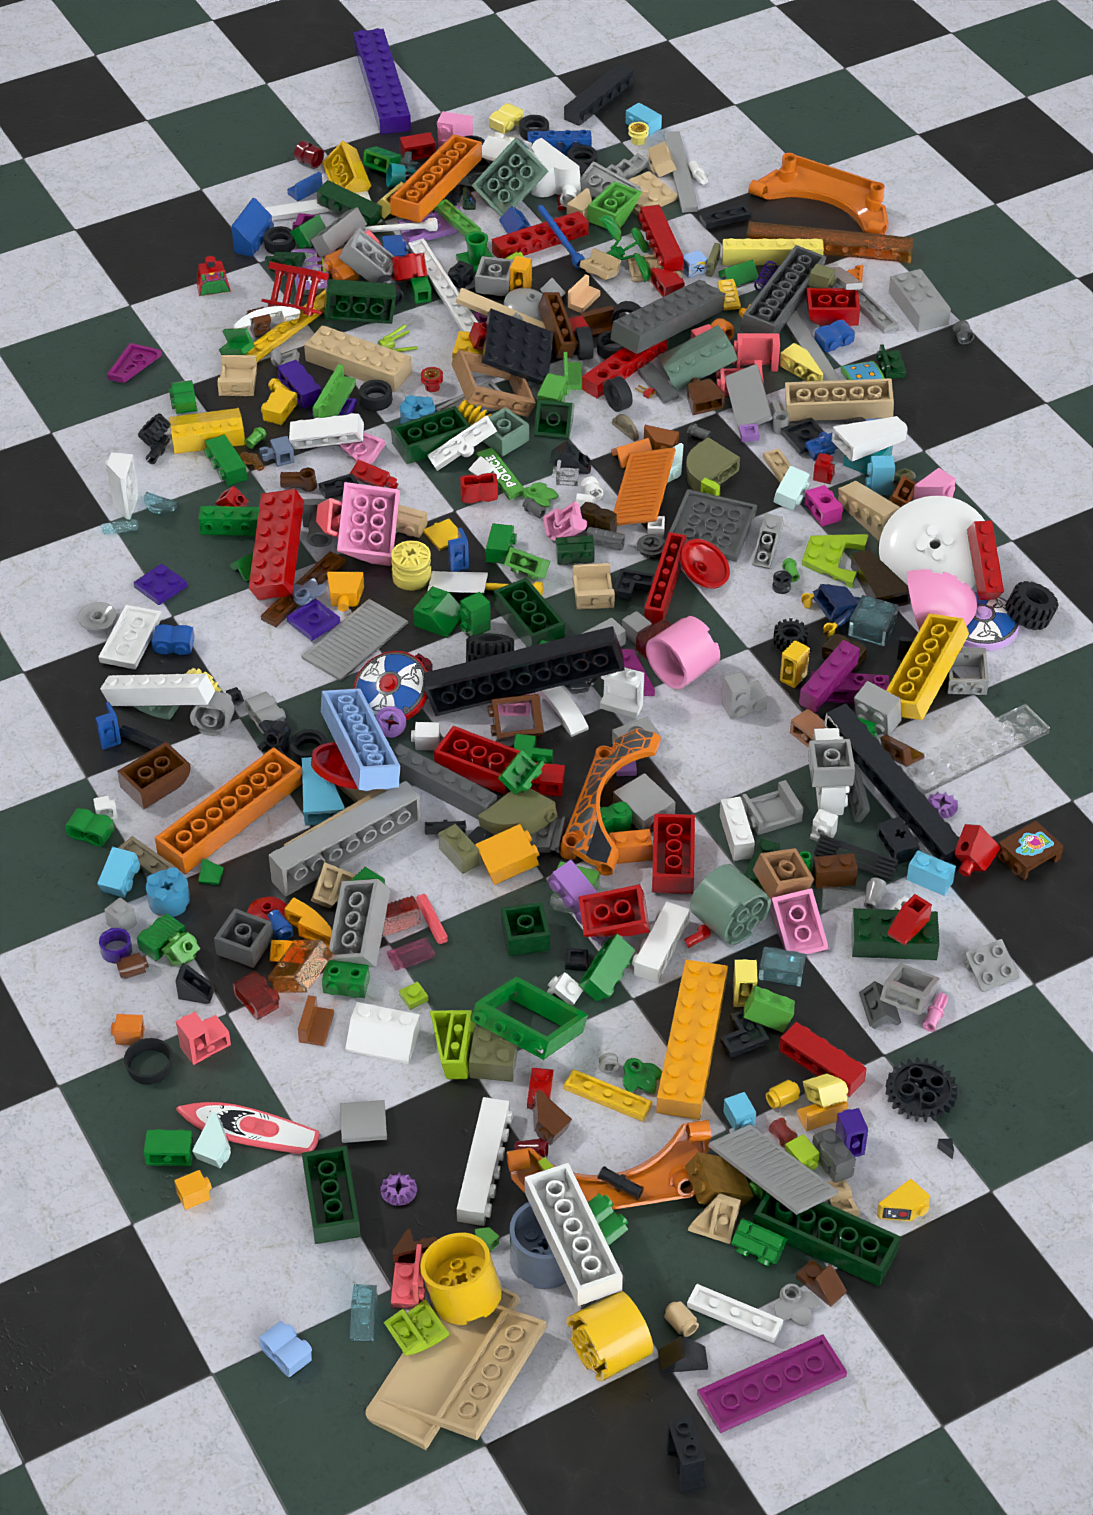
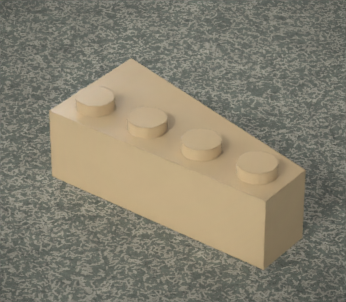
M857 481L838 488V501L841 502L843 508L880 542L884 526L901 507Z

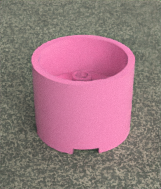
M693 616L682 618L647 642L646 654L650 666L658 678L673 689H682L719 663L720 649L718 643L713 642L708 633L710 629L701 620Z

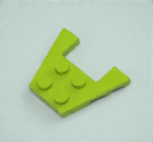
M811 535L802 559V566L821 575L823 573L833 577L834 581H843L847 587L853 588L856 571L839 568L845 548L865 551L868 535Z

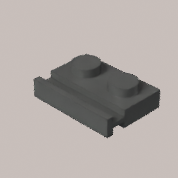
M562 817V819L555 818L546 827L533 833L532 841L530 842L531 846L535 844L538 852L551 853V851L560 853L566 826L565 817Z

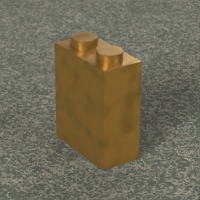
M697 1152L685 1165L698 1203L709 1205L720 1193L741 1200L739 1210H741L753 1198L746 1176L721 1156Z

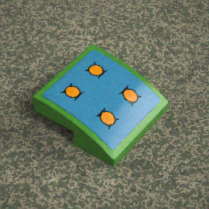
M874 361L841 366V373L847 380L885 379Z

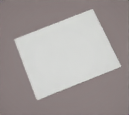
M432 571L428 591L434 586L447 592L477 593L480 591V593H484L488 573Z

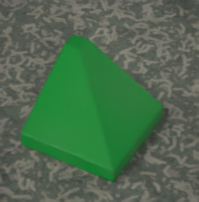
M202 859L199 883L219 885L224 868L207 859Z

